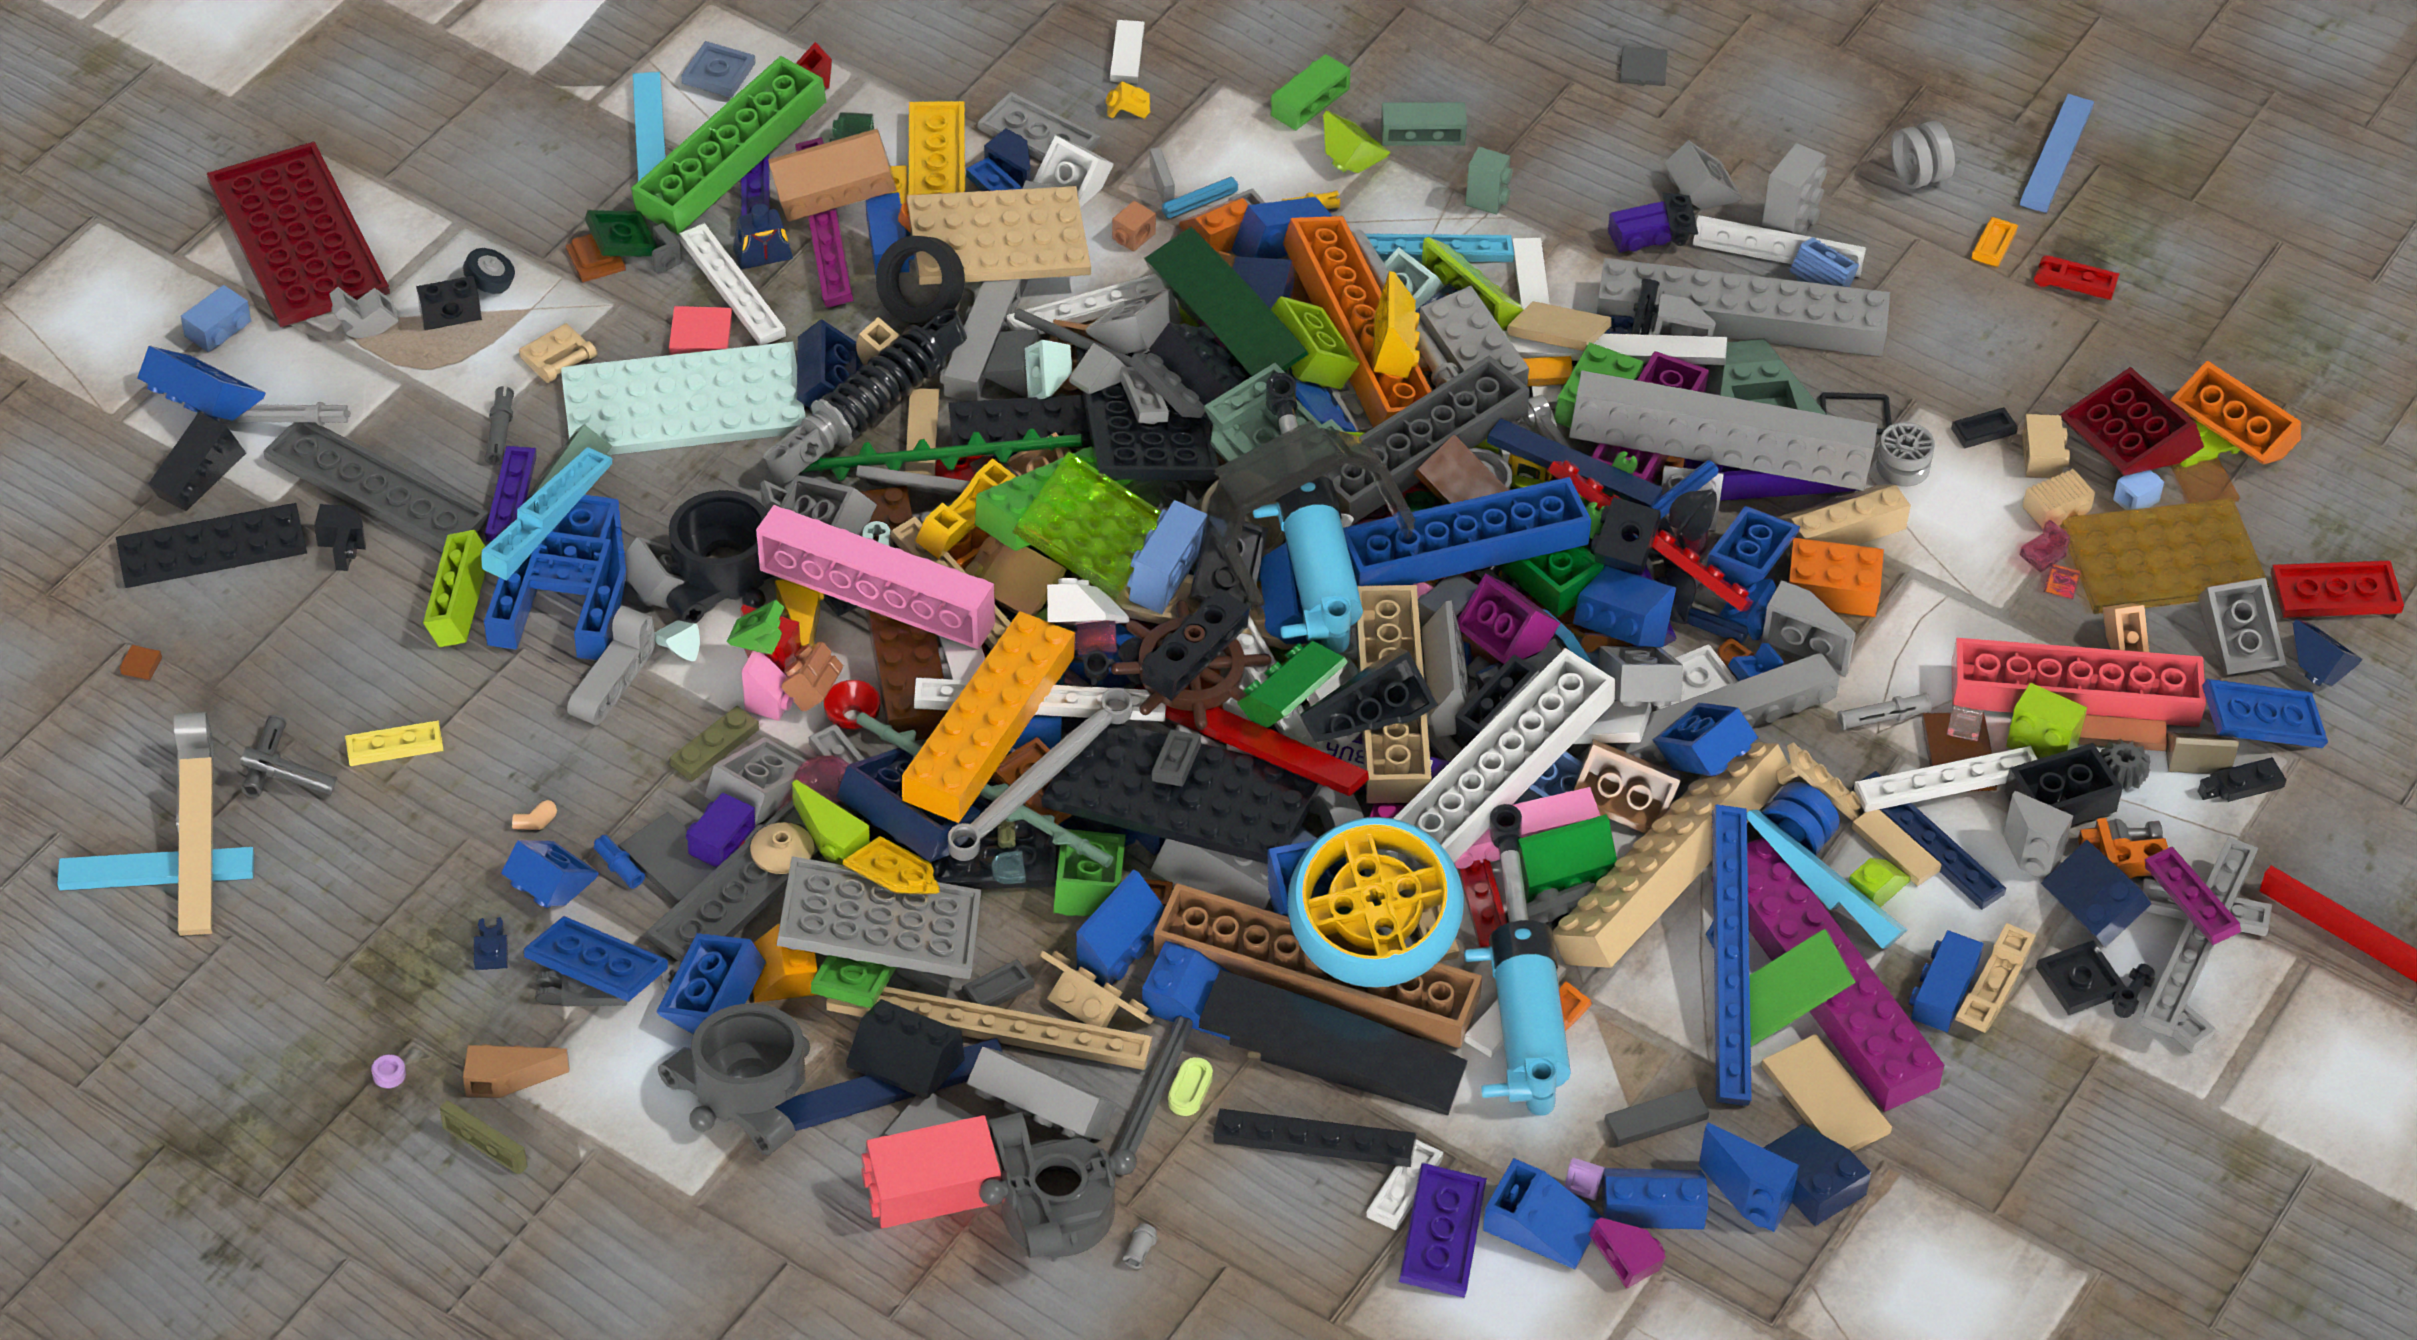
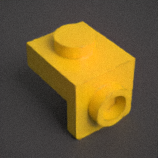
M1121 81L1114 90H1110L1107 94L1105 103L1107 105L1108 117L1114 118L1120 109L1143 119L1150 113V93L1141 88Z

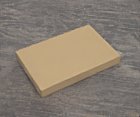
M1532 301L1507 326V333L1518 338L1585 351L1589 342L1594 344L1611 327V317Z

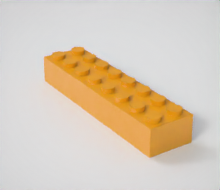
M1019 611L903 773L902 801L959 823L1033 718L1041 702H1044L1046 695H1049L1052 687L1056 685L1074 659L1075 632Z

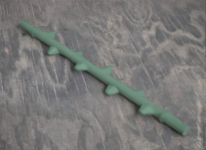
M863 712L857 717L856 722L859 725L877 734L881 740H887L913 755V759L922 748L921 745L915 743L916 732L914 730L898 733L892 729V726L884 725ZM1005 783L996 786L986 784L980 795L994 802L1009 788V785ZM1021 805L1005 819L1007 822L1023 819L1051 835L1054 844H1066L1077 850L1079 855L1083 854L1106 868L1113 862V856L1089 843V840L1081 839L1055 824V817L1052 815H1040L1030 808Z

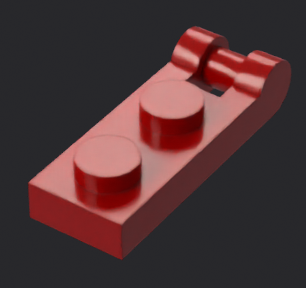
M2046 255L2039 262V270L2035 274L2034 282L2041 287L2053 285L2112 300L2120 273Z

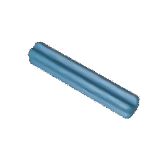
M1230 176L1164 202L1162 204V213L1166 218L1170 219L1236 193L1238 191V182L1234 177Z

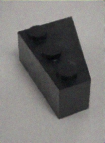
M199 412L148 484L159 498L187 511L246 452L226 425Z

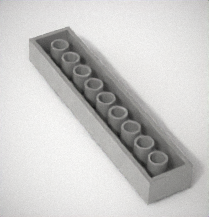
M1604 258L1597 307L1598 315L1631 316L1634 318L1636 312L1633 308L1634 304L1638 303L1642 285L1641 281L1642 279H1652L1660 282L1655 302L1656 308L1661 293L1689 298L1716 322L1714 337H1727L1738 340L1765 339L1768 343L1883 357L1887 334L1890 292ZM1655 315L1652 316L1650 329L1653 327Z
M1581 370L1569 437L1703 462L1711 460L1714 464L1864 491L1874 452L1878 424Z

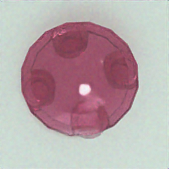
M817 756L808 759L798 767L794 775V781L797 779L826 799L837 803L841 801L836 796L849 763L835 756Z

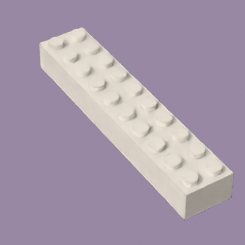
M1565 648L1393 819L1411 824L1429 834L1445 849L1453 863H1455L1490 828V814L1492 810L1498 805H1512L1614 703L1615 679ZM1376 849L1378 855L1393 857L1403 862L1412 872L1425 869L1417 861L1406 855L1394 851ZM1412 890L1401 891L1408 897H1412L1415 894Z

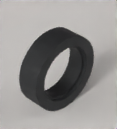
M907 236L897 240L884 252L877 267L876 287L883 306L891 315L905 322L928 323L939 312L955 309L964 291L965 274L958 254L949 244L934 237ZM924 251L930 254L939 264L942 273V284L933 302L925 307L916 308L904 299L900 291L899 273L902 265L911 255Z

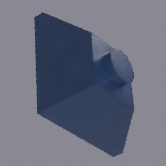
M2295 619L2293 622L2299 666L2307 671L2305 677L2316 685L2320 686L2322 683L2333 686L2362 661L2361 657L2317 626L2299 619Z

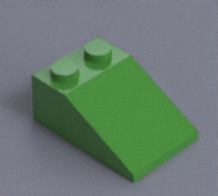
M1066 829L1081 839L1089 840L1090 844L1113 856L1112 864L1106 868L1083 854L1079 855L1077 850L1066 844L1060 845L1053 913L1066 916H1091L1121 884L1125 835Z

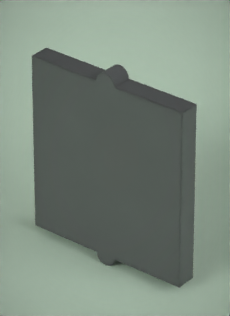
M1623 46L1620 82L1640 84L1641 86H1645V84L1665 86L1667 50L1650 49L1646 46L1642 48Z

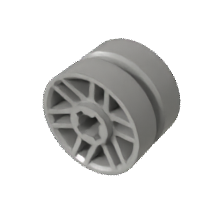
M1910 422L1895 423L1887 427L1881 436L1876 463L1881 477L1889 483L1898 486H1914L1922 483L1928 477L1935 447L1932 434L1926 428Z

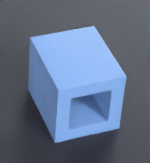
M2151 470L2125 475L2117 481L2113 500L2131 516L2135 517L2159 503L2164 481Z

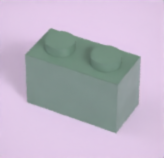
M1478 147L1468 167L1466 206L1497 215L1502 204L1507 205L1511 194V189L1507 187L1513 173V169L1509 168V155Z

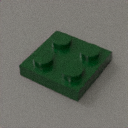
M587 210L585 221L602 256H652V251L658 248L640 211Z

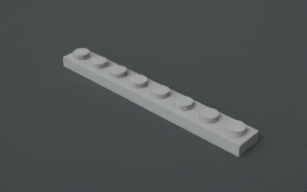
M2231 837L2227 838L2206 882V885L2229 911H2231L2258 852L2257 847ZM2190 919L2140 1024L2143 1027L2172 1037L2214 947Z

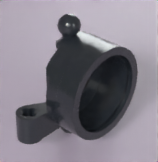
M729 490L710 491L690 498L674 512L669 523V538L673 562L670 564V569L680 574L688 582L673 589L667 596L666 603L680 621L696 624L714 604L726 598L731 600L742 598L744 605L757 609L765 605L766 597L759 588L764 584L765 580L774 577V575L760 571L756 529L768 514V511L753 497ZM720 547H730L741 553L728 558L705 557L707 553Z

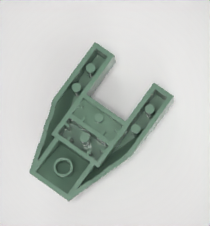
M1765 339L1727 342L1725 365L1705 366V369L1709 370L1705 393L1827 415Z

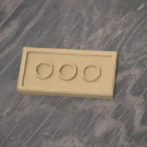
M1817 1034L1762 1059L1761 1067L1813 1130L1850 1149L1851 1152L1891 1134L1892 1126Z

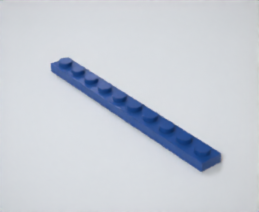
M1716 804L1712 809L1716 1102L1748 1106L1752 1101L1747 808Z

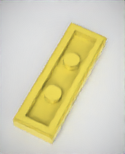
M439 720L345 736L350 766L444 751Z

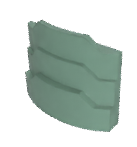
M1273 363L1206 404L1204 410L1213 423L1211 445L1235 472L1281 485L1291 479L1292 476L1278 418L1266 406V382L1268 378L1276 373H1285L1276 363ZM1296 399L1298 407L1295 411V416L1308 470L1321 462L1328 463L1350 449L1351 437L1332 419L1321 424Z

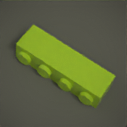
M475 530L449 534L446 538L423 624L439 647L465 643L468 639L486 572L482 569V550L485 548V545Z

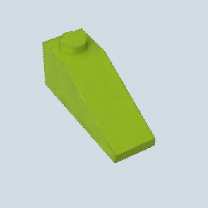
M797 779L792 783L793 804L818 850L826 860L843 865L842 863L845 858L870 843L869 825Z

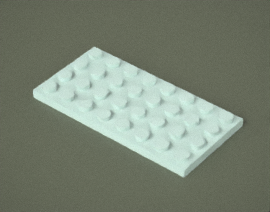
M793 342L565 366L561 368L569 439L576 429L585 424L612 445V448L607 453L608 455L784 436L801 425L802 420L806 418L804 404L797 400V362Z

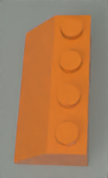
M2208 360L2170 399L2184 413L2263 465L2282 460L2301 440L2300 420Z

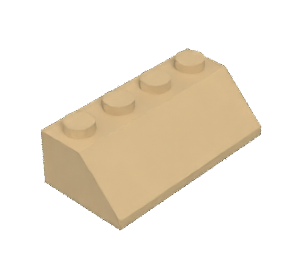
M1876 485L1866 488L1864 491L1860 490L1776 518L1800 526V530L1795 538L1859 545L1905 530L1911 505L1897 485ZM1792 540V542L1789 544V546H1790L1791 549H1792L1793 540Z

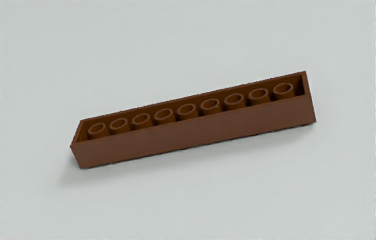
M907 486L860 491L877 504L869 523L874 521L884 522L890 528V536L893 529L913 518ZM875 535L873 539L878 541L879 535ZM891 539L890 547L900 549V547ZM865 609L886 725L892 726V729L898 733L914 730L916 732L915 741L928 739L948 712V710L914 708L916 678L944 679L936 635Z

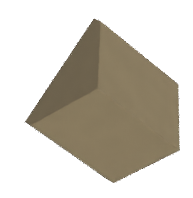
M2167 732L2166 755L2168 772L2212 774L2219 770L2231 768L2235 761L2239 741L2232 737L2215 734Z

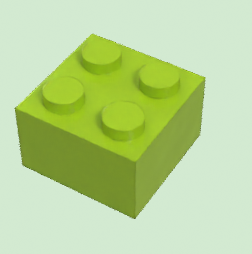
M2030 683L2014 708L2006 747L2013 750L2031 746L2037 759L2077 748L2087 707Z

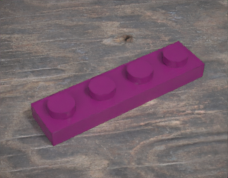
M2173 846L2145 859L2146 869L2212 945L2241 932L2240 922Z

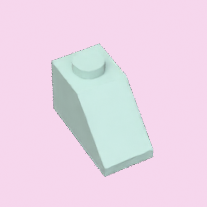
M1041 340L1025 348L1028 398L1047 399L1053 395L1072 373L1070 345Z

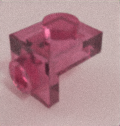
M2049 520L2044 525L2043 534L2023 545L2019 555L2041 573L2066 557L2070 536L2063 528Z

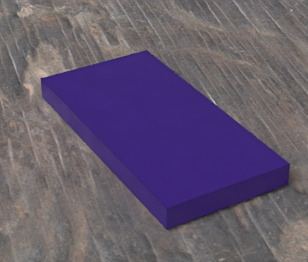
M1421 1163L1398 1282L1465 1298L1487 1178Z

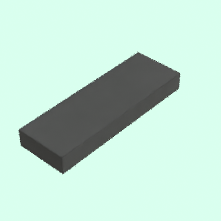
M1693 1087L1605 1114L1604 1122L1616 1145L1622 1146L1706 1120L1709 1117V1111L1697 1088Z

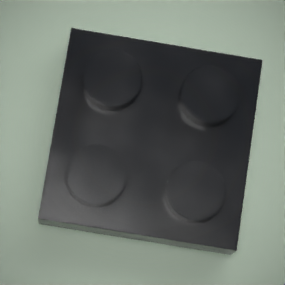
M2094 940L2037 960L2036 969L2068 1015L2112 1000L2117 991L2122 987H2126Z

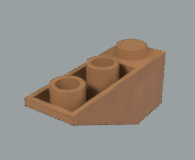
M488 1044L480 1046L468 1045L463 1073L466 1097L501 1098L568 1073L570 1066L567 1049L557 1047L535 1048L519 1045L513 1047L492 1046Z

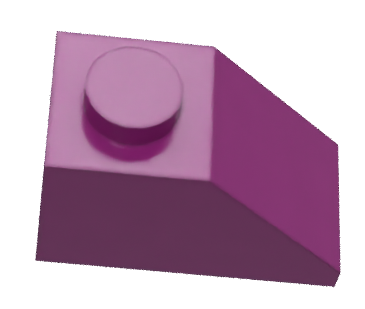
M1599 1218L1594 1222L1589 1232V1236L1626 1289L1658 1272L1666 1259L1662 1244L1658 1239L1653 1238L1646 1229Z

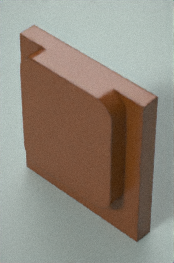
M592 234L574 238L571 244L565 245L582 283L626 270L621 256L610 257L601 255Z

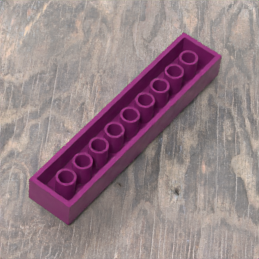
M1764 837L1748 843L1749 932L1771 961L1823 929H1826L1830 934L1856 983L1809 1012L1881 1109L1886 1112L1938 1089L1941 1083L1944 1063L1814 892Z

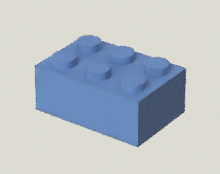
M1176 500L1173 501L1168 511L1162 510L1157 521V528L1155 531L1151 529L1148 532L1143 550H1137L1132 558L1131 567L1134 570L1127 583V586L1131 588L1129 601L1161 615L1163 614L1198 559L1208 514Z

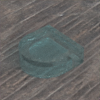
M1022 851L1001 853L993 859L992 875L996 881L1002 884L1026 883Z

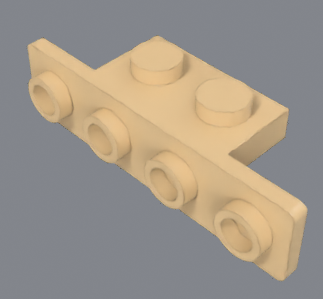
M1794 742L1787 745L1791 763L1776 771L1778 781L1783 786L1791 782L1809 784L1820 790L1830 799L1835 807L1852 821L1860 817L1859 809L1861 808V803L1854 791L1850 792L1844 787L1839 778H1834L1828 773L1823 764H1818L1814 761L1807 750H1802Z
M1042 950L1039 955L1040 957L1064 971L1047 998L1049 1001L1089 1025L1106 1028L1119 1006L1151 1025L1154 1019L1145 1014L1149 1008L1133 998L1128 1004L1120 999L1123 992L1107 982L1101 987L1094 982L1097 977L1096 975L1081 966L1078 971H1075L1068 966L1071 960L1057 951H1054L1051 956Z

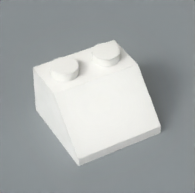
M1061 578L1058 579V584L1047 585L1048 622L1092 625L1129 622V616L1100 587L1089 586V580Z

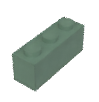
M1382 102V146H1465L1467 131L1465 102Z

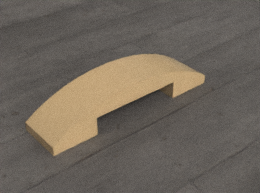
M2005 924L1993 947L1992 955L1971 994L1968 993L1956 1015V1021L1984 1033L1987 1032L2003 1007L2035 941V934L2011 924Z

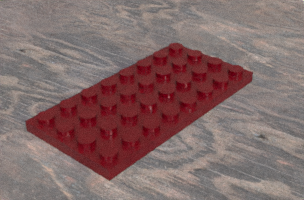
M315 141L206 173L212 191L279 327L332 312L331 307L333 304L329 293L337 287L355 300L360 299L373 288H376L384 295L390 294L389 285Z

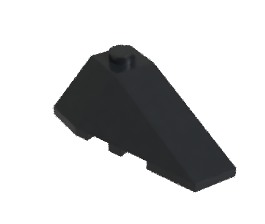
M1398 648L1372 663L1302 712L1300 717L1314 742H1321L1365 730H1375L1384 726L1411 722L1437 707L1438 704L1409 651Z

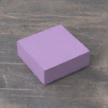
M1572 1158L1564 1187L1575 1195L1595 1201L1599 1194L1604 1167Z

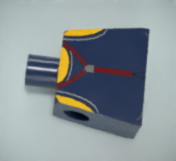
M756 204L751 209L752 214L743 215L737 219L733 251L740 270L793 259L777 210H769L765 204Z

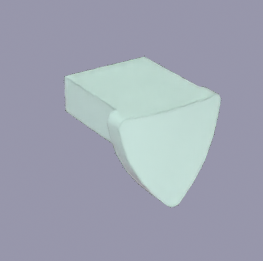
M677 620L654 633L657 645L669 648L674 654L683 659L693 662L696 660L700 646L697 624Z

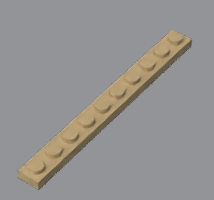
M886 986L877 1000L878 1002L880 999L957 1028L962 1031V1036L987 1041L997 1038L998 1042L1136 1069L1145 1070L1152 1046V1036ZM828 998L826 1002L828 1011L863 1017L871 1009Z

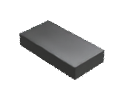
M1016 959L963 985L962 993L971 1003L996 1007L1034 988V979L1020 961Z

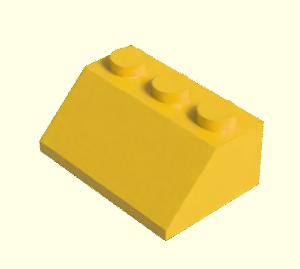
M1391 271L1388 272L1374 314L1373 371L1408 378L1411 367L1416 368L1419 360V350L1415 349L1418 345L1420 333L1415 330L1419 323L1420 314L1415 312L1414 297L1396 273Z

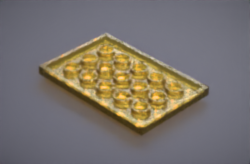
M2233 498L2073 516L2063 520L2060 525L2094 614L2103 613V607L2129 603L2144 605V608L2199 602L2198 596L2207 587L2266 578Z

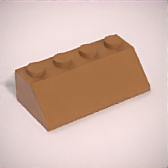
M878 128L768 160L787 222L897 191L892 169Z

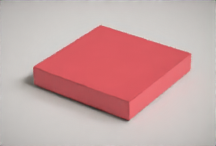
M674 306L669 354L675 355L728 349L732 308Z

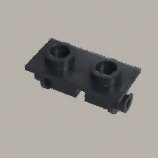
M1663 192L1662 195L1670 232H1672L1671 240L1677 246H1683L1686 244L1690 234L1698 235L1691 198L1689 195Z

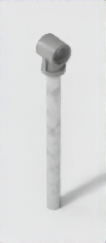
M1355 230L1352 232V235L1382 292L1389 270L1362 230ZM1419 319L1417 329L1415 330L1420 333L1417 348L1431 368V381L1438 388L1459 375L1460 370L1454 363L1446 361Z

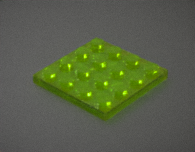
M1068 451L1017 523L1012 533L1083 579L1089 580L1091 584L1100 588L1114 599H1117L1134 570L1131 567V561L1135 552L1143 550L1145 538L1151 529L1155 531L1157 528V521L1162 511L1105 474L1098 473L1097 469Z

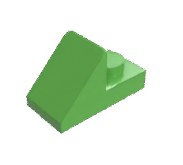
M774 600L738 618L726 642L732 646L772 654L782 635L778 627L781 622L779 618L784 610V606L777 600Z

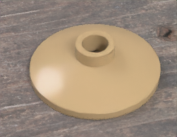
M785 822L774 823L762 828L755 834L751 841L750 852L753 861L761 869L774 874L789 873L792 856L812 859L814 841L809 832L801 826Z

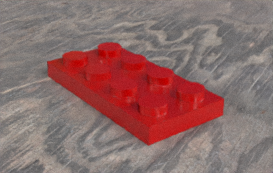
M2391 560L2272 565L2270 573L2283 618L2399 614L2403 611L2404 603Z

